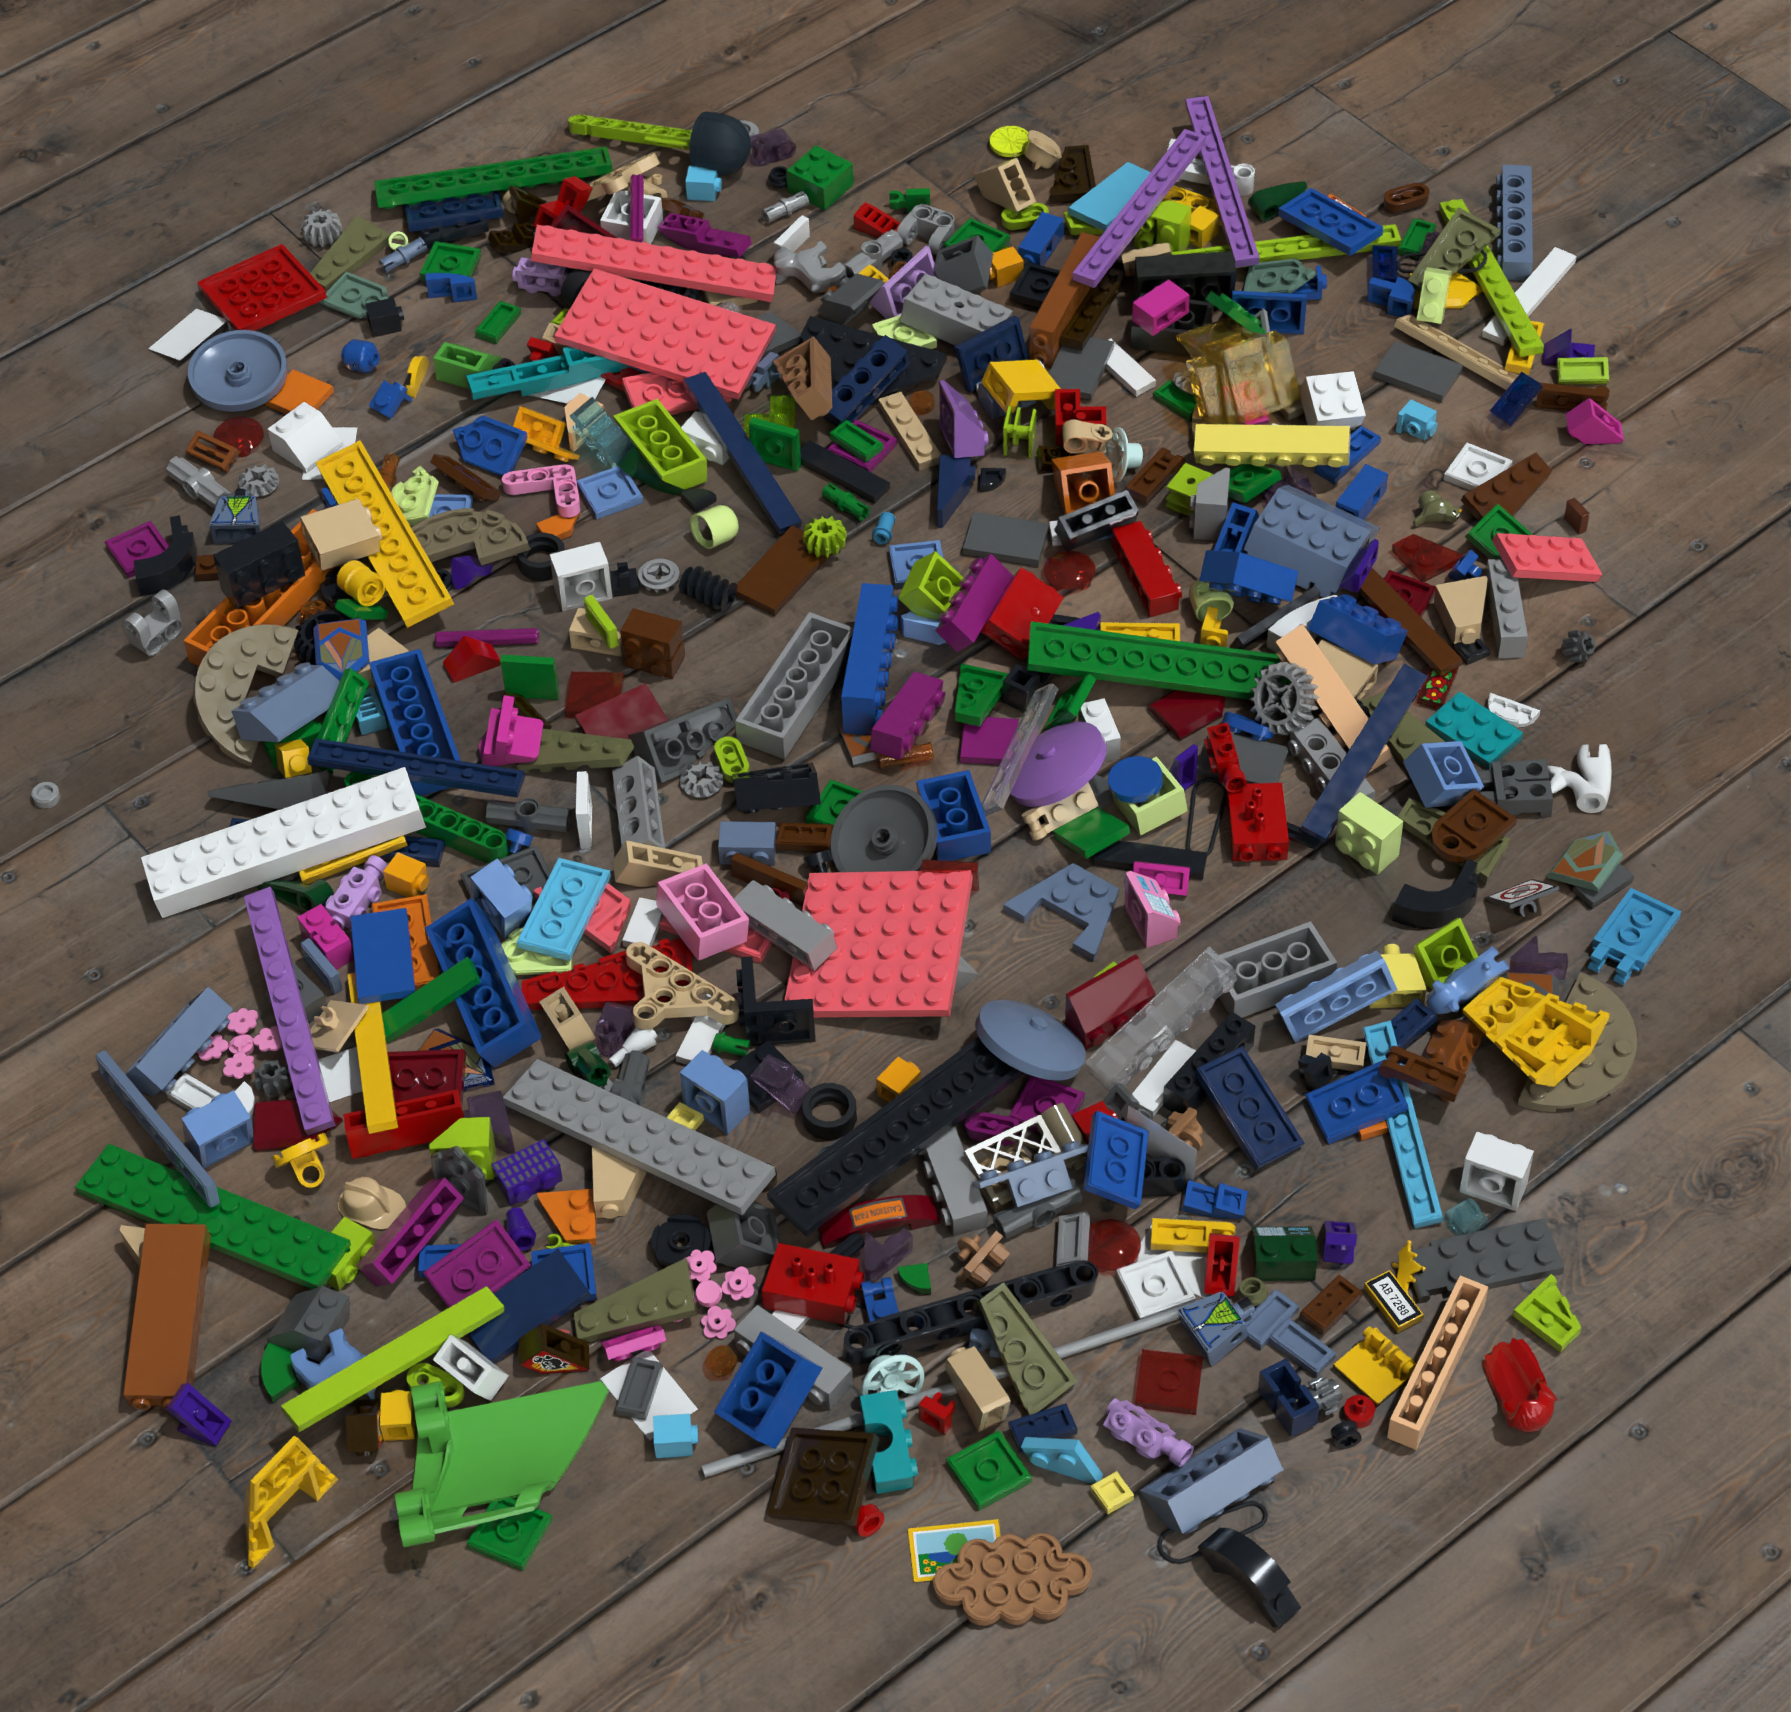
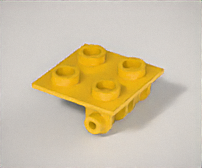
M1369 1326L1362 1333V1336L1365 1338L1335 1362L1333 1366L1373 1402L1379 1405L1411 1377L1417 1364L1411 1357L1402 1352L1397 1345H1394L1390 1339L1386 1338L1378 1328L1373 1329Z

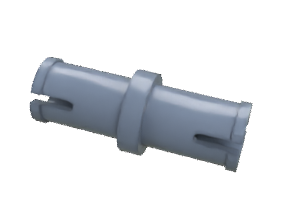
M419 237L404 247H397L395 252L378 260L379 265L383 264L381 269L388 273L401 264L406 265L410 263V259L427 251V246H423L425 242Z

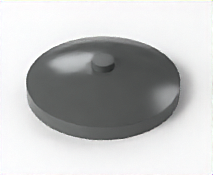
M881 785L867 789L847 803L835 821L831 834L833 861L839 872L923 871L930 862L936 848L938 836L937 822L929 805L917 793L906 787Z

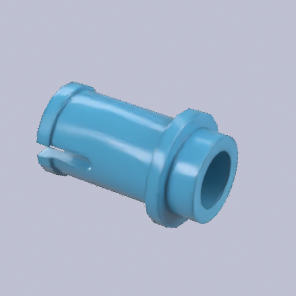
M883 512L880 514L877 527L872 531L873 539L878 544H886L892 539L891 530L896 520L892 513Z

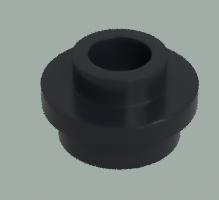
M782 166L774 167L768 176L769 184L776 188L786 187L787 168Z

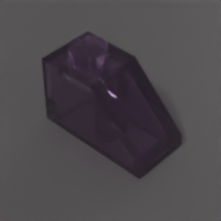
M501 1090L467 1098L469 1109L463 1111L465 1118L490 1117L495 1147L508 1154L515 1153Z

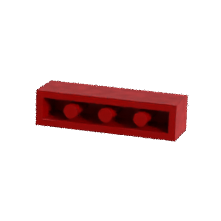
M1141 521L1112 528L1111 546L1149 618L1179 610V598H1182L1180 585L1173 581L1169 565L1164 564L1159 547L1154 546L1150 530H1146Z
M458 1089L395 1103L398 1128L369 1134L365 1109L343 1114L345 1132L352 1159L368 1157L386 1151H396L413 1145L427 1144L434 1141L457 1120L465 1118Z

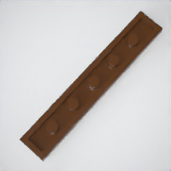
M1372 568L1357 592L1383 618L1395 619L1401 623L1400 627L1408 630L1404 640L1439 676L1462 665V658Z

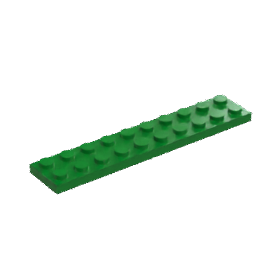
M606 146L376 180L374 184L378 208L392 209L401 204L417 205L421 201L431 200L432 202H439L448 197L464 198L468 194L486 195L495 190L509 191L508 188L511 185L533 188L543 183L558 184L564 179L573 176L580 180L590 176L600 178L613 172Z
M1032 621L1029 627L1027 670L1075 677H1084L1090 674L1098 680L1249 700L1254 697L1255 693L1250 688L1257 687L1254 678L1262 677L1261 670L1269 669V665L1281 662L1277 654ZM1287 677L1281 680L1286 685L1292 683Z
M109 1143L75 1186L79 1195L151 1224H205L211 1235L210 1248L310 1289L324 1286L332 1276V1271L345 1253L349 1252L351 1246L349 1239L217 1187L220 1203L210 1207L181 1172Z

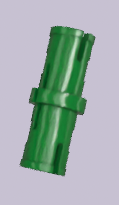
M828 483L823 488L822 497L833 502L842 512L846 511L860 521H864V518L866 519L869 516L870 507L854 498L852 493L844 492L832 483Z

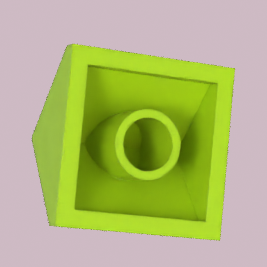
M1461 918L1454 919L1414 945L1413 952L1423 980L1431 989L1434 988V981L1438 980L1444 983L1445 979L1453 971L1478 957Z

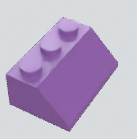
M944 380L939 381V427L954 458L984 456V446H988V433L983 430V424L981 420H978L977 411L973 410L969 401Z

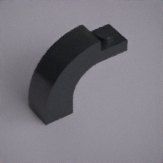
M180 515L170 517L172 542L164 552L154 557L134 560L135 576L140 596L157 594L162 589L168 590L176 586L189 575L196 563L197 547L193 532H189L187 525H182Z
M1467 859L1455 883L1441 891H1425L1404 884L1394 903L1392 921L1414 928L1434 929L1444 927L1456 918H1464L1476 904L1477 885L1480 879V875L1476 874L1478 863Z
M1220 1527L1198 1546V1549L1214 1573H1224L1232 1576L1250 1592L1272 1627L1279 1628L1301 1609L1298 1601L1287 1586L1291 1581L1267 1552L1244 1534L1230 1528Z

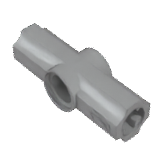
M890 230L875 241L864 242L861 245V252L843 265L846 268L844 278L851 279L868 265L880 271L883 261L890 257L894 250L903 247V240L900 238L899 233Z
M175 456L169 461V465L166 468L167 475L181 484L191 499L197 500L200 498L215 509L220 497L232 496L231 492L215 481L213 475L206 468L198 469L183 457L178 458Z

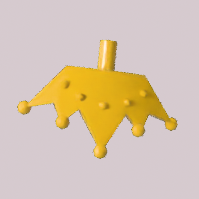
M1410 1240L1398 1252L1399 1263L1393 1262L1392 1264L1394 1268H1398L1397 1280L1407 1293L1409 1283L1416 1282L1412 1275L1421 1270H1426L1424 1266L1422 1267L1413 1260L1414 1257H1417V1253L1411 1251Z

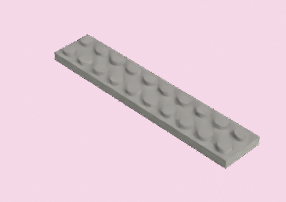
M539 1059L529 1067L503 1096L505 1106L740 1215L744 1214L776 1175L774 1166Z

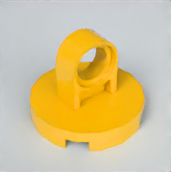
M326 1134L317 1135L319 1140L317 1142L315 1139L311 1140L309 1138L281 1151L283 1158H280V1155L272 1156L271 1159L275 1168L291 1163L299 1182L303 1186L309 1188L318 1187L325 1179V1171L316 1151L330 1144ZM308 1166H315L319 1170L320 1176L315 1183H308L303 1178V1171Z

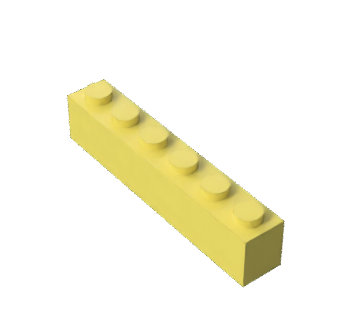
M1196 424L1195 461L1206 466L1213 464H1227L1230 466H1237L1239 464H1252L1254 466L1277 464L1282 467L1290 465H1304L1306 467L1329 465L1331 467H1341L1342 465H1349L1350 426Z

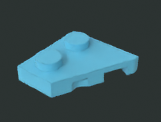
M1025 1437L1021 1448L1034 1466L1091 1484H1095L1102 1479V1472L1079 1440Z

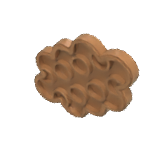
M1005 1534L998 1537L993 1543L984 1539H973L962 1545L958 1552V1563L947 1564L937 1570L934 1575L933 1590L935 1596L941 1602L953 1606L962 1605L965 1616L976 1625L986 1626L994 1624L1000 1618L1009 1624L1020 1625L1027 1622L1033 1615L1045 1620L1058 1618L1067 1608L1068 1595L1082 1593L1089 1587L1092 1579V1568L1090 1562L1084 1556L1078 1553H1063L1060 1542L1049 1534H1034L1026 1540L1015 1534Z

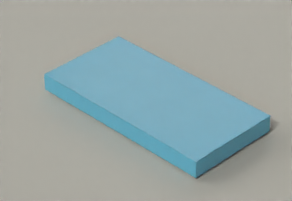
M1127 162L1069 206L1068 214L1106 231L1151 172Z
M558 858L517 940V947L570 961L611 877L610 870Z

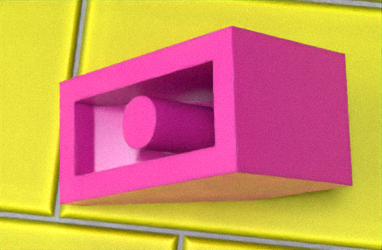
M1590 398L1566 413V429L1569 435L1573 438L1576 437L1584 444H1612L1624 441L1621 422Z

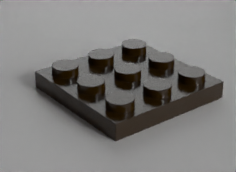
M791 1427L767 1514L772 1519L856 1526L879 1438L875 1433Z

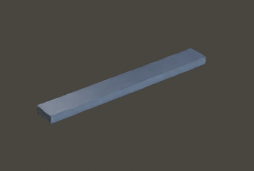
M105 1050L96 1054L100 1076L204 1202L210 1207L219 1204L215 1181Z

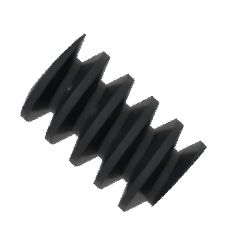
M697 566L695 569L693 567L685 569L679 582V591L700 603H705L708 607H713L716 611L726 612L736 598L738 585L736 583L729 584L728 579L723 578L721 580L720 575H713L710 570L704 572L702 566Z

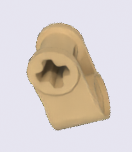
M1069 420L1062 426L1064 449L1072 454H1087L1101 451L1105 455L1106 444L1112 439L1113 432L1103 424Z

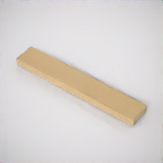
M1409 314L1396 320L1394 327L1510 393L1516 394L1527 389L1529 384L1527 379L1516 373L1505 371L1504 366L1426 322L1417 320V317Z

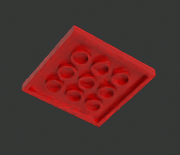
M283 244L197 282L201 293L234 330L256 331L327 298L325 289Z

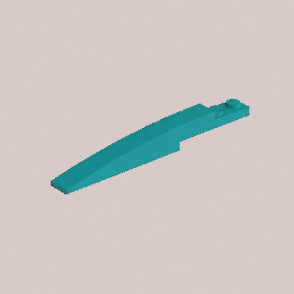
M572 347L563 348V355L475 373L466 375L471 396L475 400L520 390L522 396L536 394L601 377L600 374L616 373L624 368H632V366Z

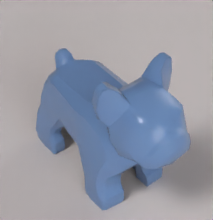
M1491 946L1468 964L1453 971L1445 979L1444 983L1438 980L1434 981V988L1430 991L1427 1000L1428 1008L1435 1014L1457 1012L1460 1008L1458 1003L1463 1004L1472 1001L1490 981L1497 976L1503 975L1510 969L1507 962L1503 960L1497 963L1494 957L1499 952Z
M342 1328L329 1334L332 1351L320 1364L308 1361L307 1353L303 1348L291 1354V1361L296 1376L307 1389L314 1387L367 1356L349 1345ZM376 1388L366 1393L371 1400L375 1399Z

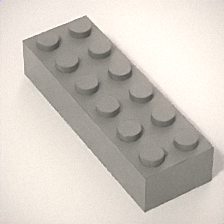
M811 612L808 613L735 720L736 736L741 744L782 759L787 757L846 668L853 627Z

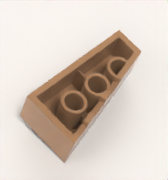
M814 336L773 361L792 396L811 421L817 417L825 416L832 409L831 358Z

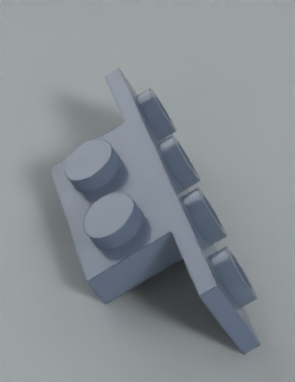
M1073 1141L1062 1145L1063 1151L1052 1154L1051 1150L1035 1154L1034 1161L1024 1163L1022 1159L1007 1164L1008 1170L997 1173L996 1169L985 1171L979 1174V1180L972 1182L973 1187L983 1188L1006 1180L1015 1207H1020L1072 1189L1064 1159L1087 1152L1088 1145H1079L1078 1141Z

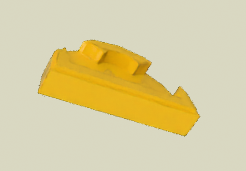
M415 356L410 362L407 373L412 375L409 385H406V394L410 397L416 398L430 365L426 356Z

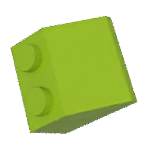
M934 551L914 562L898 599L915 615L939 620L941 614L951 605L949 600L959 591V583L964 577Z

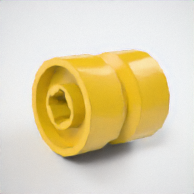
M349 561L344 564L337 575L338 586L363 606L376 604L385 592V581L361 561Z

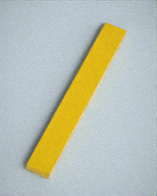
M356 972L347 974L351 1003L359 1004ZM381 1001L364 1004L369 1008L355 1027L369 1134L398 1128Z

